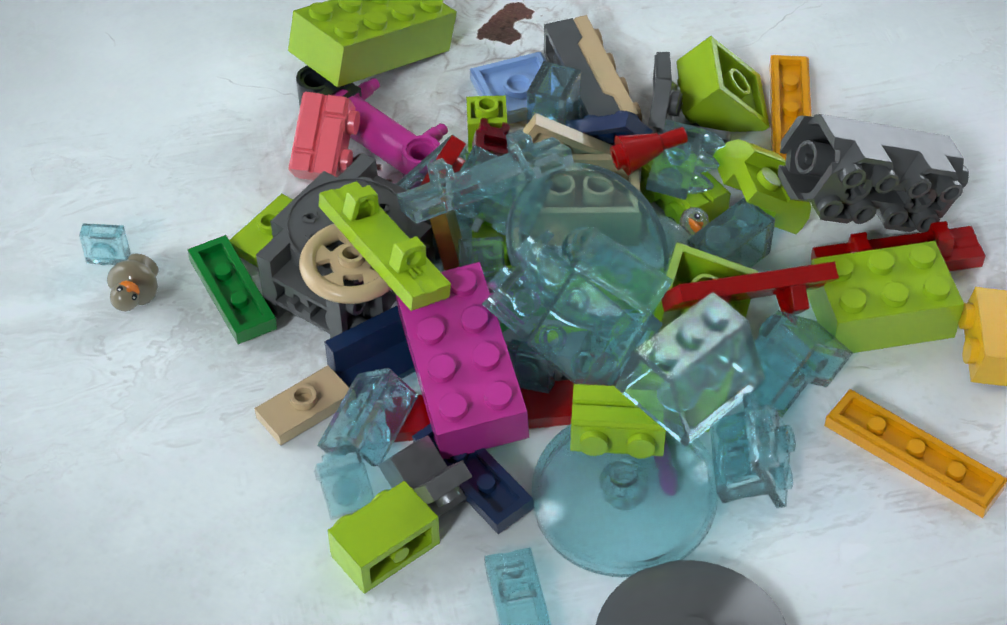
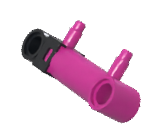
M308 65L301 68L296 75L299 107L301 106L303 92L349 98L356 107L355 111L360 113L358 132L350 137L403 173L405 184L417 191L442 150L439 141L448 133L447 126L440 123L435 127H431L422 135L416 136L365 101L380 87V83L376 78L364 81L358 86L350 83L336 87Z

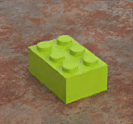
M935 241L812 259L811 265L835 261L839 279L827 282L818 289L807 290L808 299L831 357L955 338L964 302Z

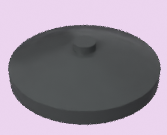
M695 560L664 562L633 574L617 586L609 595L596 621V625H787L771 597L752 580L727 567Z

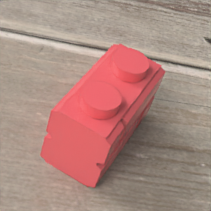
M303 92L288 169L295 177L315 180L323 171L338 177L352 164L353 152L348 149L350 136L356 135L358 132L360 113L355 111L356 107L349 98Z

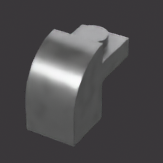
M428 435L413 442L378 465L391 488L405 481L438 517L467 499L459 486L472 477L463 461L447 467Z

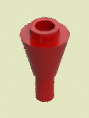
M684 127L659 135L658 133L615 136V145L610 147V154L616 169H623L629 176L661 155L664 150L687 143L688 137Z

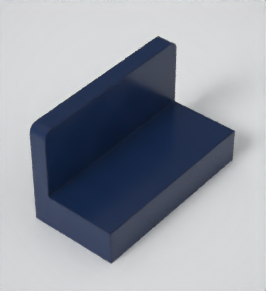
M398 306L324 341L327 365L353 391L354 402H358L416 372Z

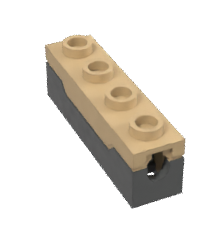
M587 15L544 24V55L567 98L575 118L583 119L587 115H611L623 110L636 114L642 122L639 104L632 102L625 78L618 76L613 55L610 52L606 53L603 47L602 35L599 29L593 28Z

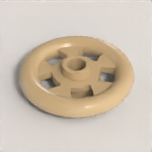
M331 224L315 233L302 249L299 261L301 276L311 291L326 300L342 304H358L374 300L391 290L388 284L375 270H372L373 267L335 224ZM338 240L344 243L335 248L333 252L326 248ZM330 263L334 273L322 276L317 266ZM343 280H359V282L364 281V284L344 286Z

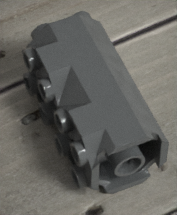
M816 114L814 117L798 116L781 140L780 153L786 154V165H779L778 178L791 200L811 202L820 220L846 224L854 221L856 224H863L877 214L885 229L912 232L917 229L921 233L928 232L931 223L940 222V218L945 215L956 199L961 196L963 188L967 185L969 179V171L963 165V156L950 136Z

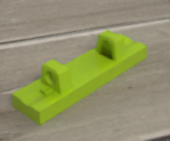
M356 181L338 189H330L319 193L320 209L411 311L449 298L451 283L426 257V246L417 236L410 239L379 206L378 194L370 185L362 187Z

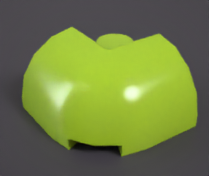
M740 139L727 142L712 155L723 184L741 190L747 203L760 208L766 224L793 234H797L803 228L810 217L811 204L810 202L791 200L778 178L779 165H786V160L778 153Z

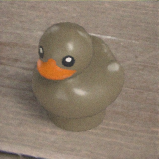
M131 254L126 261L119 262L110 269L107 276V284L111 289V304L117 310L124 312L133 310L137 305L150 303L156 296L158 288L156 276L159 269L151 258L143 254Z

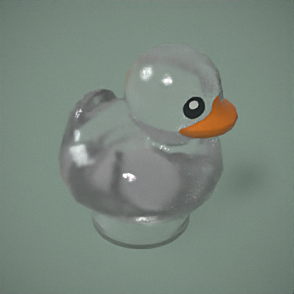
M690 207L682 213L680 224H677L671 217L654 215L648 223V234L640 240V243L658 264L663 265L671 257L677 242L688 246L689 236H694L708 225V215L701 208Z

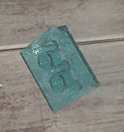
M712 292L635 348L615 387L681 444L687 447L759 388L766 378L748 320L728 302Z

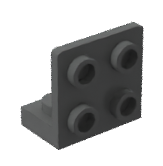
M656 78L648 126L656 129L658 135L684 127L687 135L696 136L695 143L699 145L721 148L722 141H731L732 134L729 131L671 122L672 116L679 117L683 93L677 91L678 85L672 80Z

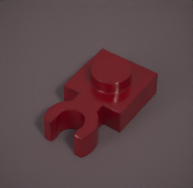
M482 118L480 120L479 128L476 129L472 142L473 162L480 163L483 167L492 170L501 168L513 170L517 157L515 137L508 136L510 130L508 123L503 122L501 128H495L488 124V119Z

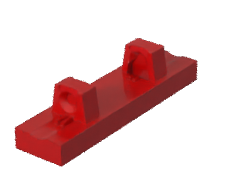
M947 221L931 223L928 232L871 240L867 239L866 232L850 234L848 243L812 247L810 259L812 261V259L935 241L948 270L957 271L983 267L986 255L977 240L972 226L949 229Z
M834 261L679 284L662 293L660 297L664 312L699 307L704 326L707 329L723 326L732 321L729 302L776 295L782 316L800 314L809 309L807 290L818 289L827 282L839 279Z

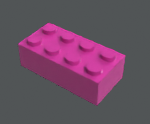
M480 262L441 272L451 283L450 296L444 300L411 311L396 295L399 315L441 457L443 459H450L452 456L474 453L475 450L482 448L489 449L529 438L527 409Z

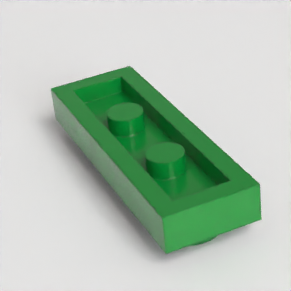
M226 235L187 249L192 266L238 345L277 329L274 314Z

